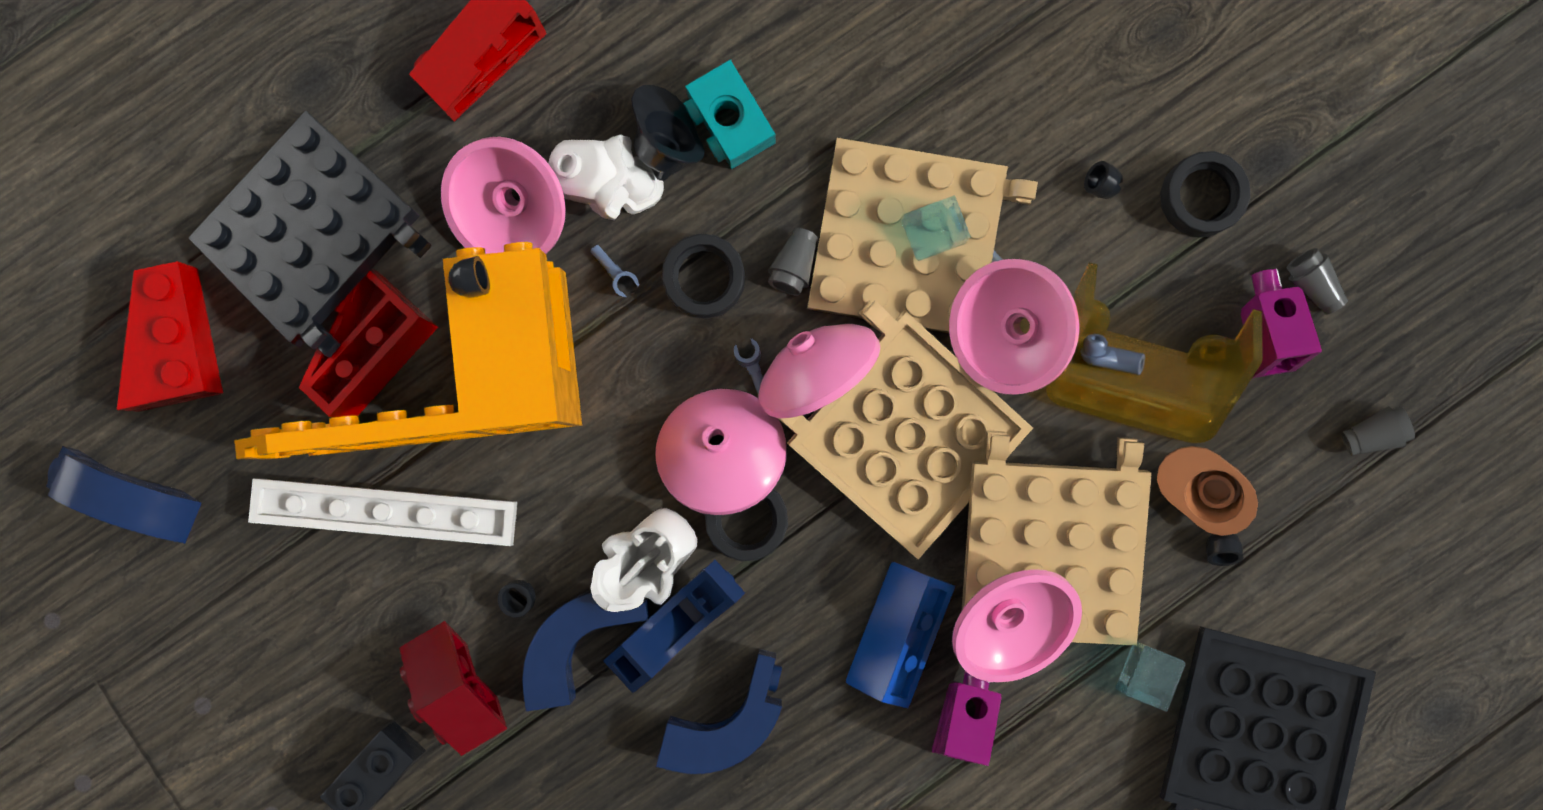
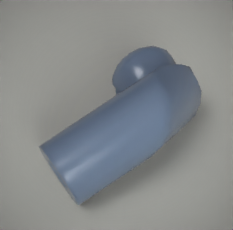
M1091 334L1084 339V347L1081 348L1080 352L1087 364L1135 375L1142 373L1145 364V354L1107 346L1106 338L1099 334Z

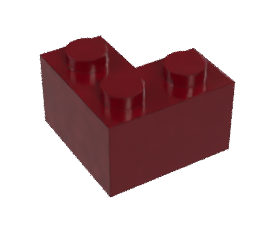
M446 621L399 647L403 662L400 674L404 683L409 688L412 697L408 700V707L413 717L419 723L426 722L432 728L434 735L442 745L448 743L462 756L507 729L498 697L476 675L467 643Z

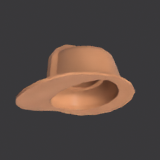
M1195 446L1179 448L1168 454L1159 465L1157 482L1160 492L1173 506L1206 532L1221 536L1237 534L1246 529L1256 517L1258 499L1251 483L1239 469L1211 450Z

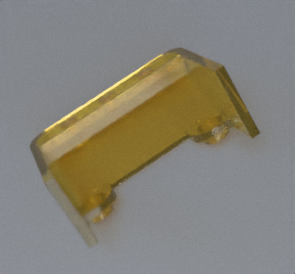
M1089 262L1073 295L1079 316V337L1076 350L1062 374L1047 385L1046 393L1049 399L1063 407L1181 441L1203 443L1211 440L1221 428L1262 363V311L1252 310L1236 339L1221 335H1207L1197 339L1188 353L1108 331L1110 311L1104 303L1094 299L1098 265ZM1099 334L1106 338L1107 346L1145 354V364L1142 373L1135 375L1087 364L1080 352L1081 348L1084 347V339L1088 335Z

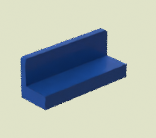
M892 562L847 675L846 683L883 703L909 708L955 586L899 563Z

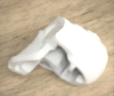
M617 135L606 141L564 140L555 146L548 161L560 182L564 198L589 204L594 212L605 219L615 220L619 216L622 207H624L627 213L636 214L655 206L661 199L664 191V182L657 180L652 169L637 156L633 157L631 151L632 142L630 137Z
M660 508L645 518L631 532H621L609 536L602 543L603 551L608 556V559L600 560L593 571L591 593L596 603L604 610L611 612L637 608L643 603L644 597L652 600L655 604L662 605L670 596L673 576L697 547V537L687 520L675 511L668 508Z

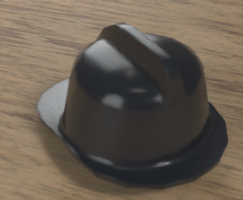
M642 85L637 88L631 98L632 109L638 124L633 147L637 157L652 169L657 180L664 181L671 174L682 170L688 163L701 161L705 153L703 145L698 137L692 118L677 96L655 85Z

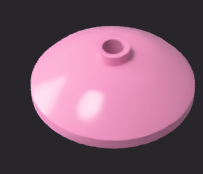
M505 137L482 138L460 149L445 169L441 184L442 208L452 233L463 247L485 248V253L489 254L504 252L505 244L531 242L533 249L540 248L547 254L558 241L565 222V200L562 187L555 172L546 160L529 146ZM512 189L519 194L520 201L513 197Z
M1023 259L995 261L974 272L959 289L954 299L949 319L951 345L962 368L981 386L1003 394L1013 395L1033 392L1053 382L1070 363L1079 337L1077 307L1065 283L1045 266ZM1023 318H1026L1030 324L1029 331L1026 334L1020 329V322Z
M855 324L824 326L797 334L775 357L762 379L758 395L762 408L772 417L792 418L808 414L832 403L857 385L871 370L880 353L878 338L870 328Z
M733 389L709 390L687 399L668 416L657 439L656 464L665 487L684 506L710 515L733 514L754 506L763 500L776 486L786 463V438L779 419L768 415L757 397ZM721 435L724 437V440L719 445L709 444L713 436Z
M1024 570L997 578L980 589L960 613L952 636L955 656L967 673L983 681L1009 682L1030 676L1056 660L1074 639L1082 617L1080 598L1072 585L1064 577L1047 570Z

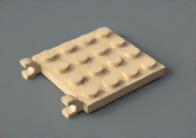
M837 138L807 309L863 319L857 313L868 301H877L894 319L902 311H906L926 330L950 334V313L959 289L974 272L992 263L1002 200L1030 205L1031 201L1035 200L1038 182L1023 179H1006L1008 166Z
M868 301L857 314L882 334L878 339L880 353L871 370L851 390L832 403L814 411L808 419L803 415L778 419L795 433L787 444L919 560L969 502L972 461L985 462L987 431H1001L1010 436L1009 457L1033 427L994 391L974 381L962 368L958 358L909 313L902 311L894 319L877 301Z
M987 431L985 462L972 461L962 610L980 589L997 578L1024 570H1047L1064 577L1072 585L1080 598L1082 617L1072 642L1137 646L1151 472L1148 470H1138L1143 459L1144 443L1137 442L1135 438H1118L1116 468L1006 463L1009 453L1010 436L1001 431Z

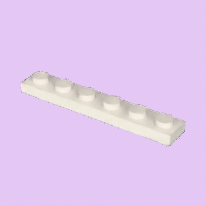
M253 479L248 522L512 546L514 542L517 502Z

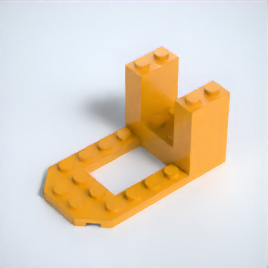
M531 242L505 244L504 252L486 254L485 248L482 247L456 250L457 257L443 259L459 412L454 413V405L426 407L424 408L425 416L407 418L406 410L377 413V421L359 424V416H343L329 418V424H326V422L311 423V421L283 423L281 424L282 429L279 427L250 430L251 437L234 440L236 459H278L302 454H309V456L582 426L566 272L560 267H554L553 262L547 261L546 254L540 248L533 249ZM479 256L488 272L490 282L489 293L474 298L458 295L448 283L451 268L463 259Z

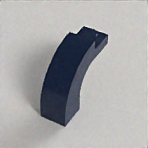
M62 446L58 458L52 461L48 470V483L46 487L50 489L48 493L50 498L95 519L156 538L185 544L201 506L200 501L180 489L128 476L100 464L80 450Z
M714 560L664 603L603 661L624 685L634 693L651 680L705 627L734 605L745 592L735 582L734 577Z
M591 591L570 600L549 616L533 637L524 662L522 683L526 712L570 705L576 698L572 674V658L580 639L588 632L597 628L648 620L651 617L649 599H644L639 607L632 610L611 612L600 607L593 599Z
M759 649L747 696L741 707L730 717L719 722L706 724L670 716L656 767L685 774L712 773L732 767L755 752L773 730L782 708V699L767 696L768 690L776 692L782 671V666L775 665L776 653Z

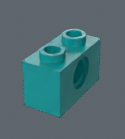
M731 59L685 86L689 100L684 102V106L696 126L702 122L711 135L710 138L706 139V142L718 162L725 159L732 170L776 143L775 132ZM723 109H733L740 117L734 125L722 126L715 120L716 115Z

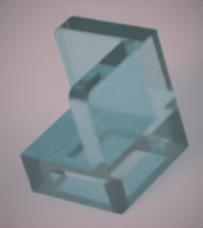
M955 195L906 213L901 221L914 256L918 261L964 245L971 237Z
M1137 641V646L1132 645L1116 689L1126 696L1167 712L1184 670L1185 662Z

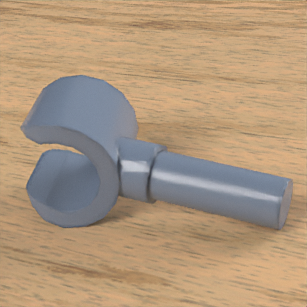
M599 245L591 249L590 252L614 280L613 289L619 296L626 297L617 287V282L622 276L631 277L639 287L637 277L631 272H623Z
M750 339L755 349V354L748 359L742 358L737 345H735L734 355L739 365L747 368L759 395L763 379L759 366L761 351L758 343Z

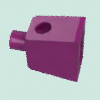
M1268 269L1251 275L1255 296L1241 309L1252 378L1294 372L1322 352L1304 292L1300 287L1282 289L1277 269Z
M965 671L963 683H950L948 685L932 753L989 766L1001 704V694L988 690L990 682L977 679ZM969 699L975 704V712L971 717L966 712V703Z

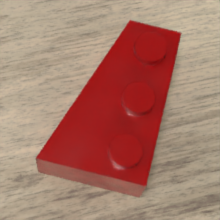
M470 0L433 46L418 57L409 75L455 122L547 33L534 8L526 0Z
M176 261L134 270L117 410L141 412L223 394L198 268Z
M373 268L335 309L338 315L329 333L341 343V346L330 358L317 348L299 386L331 418L358 416L438 328L383 275Z

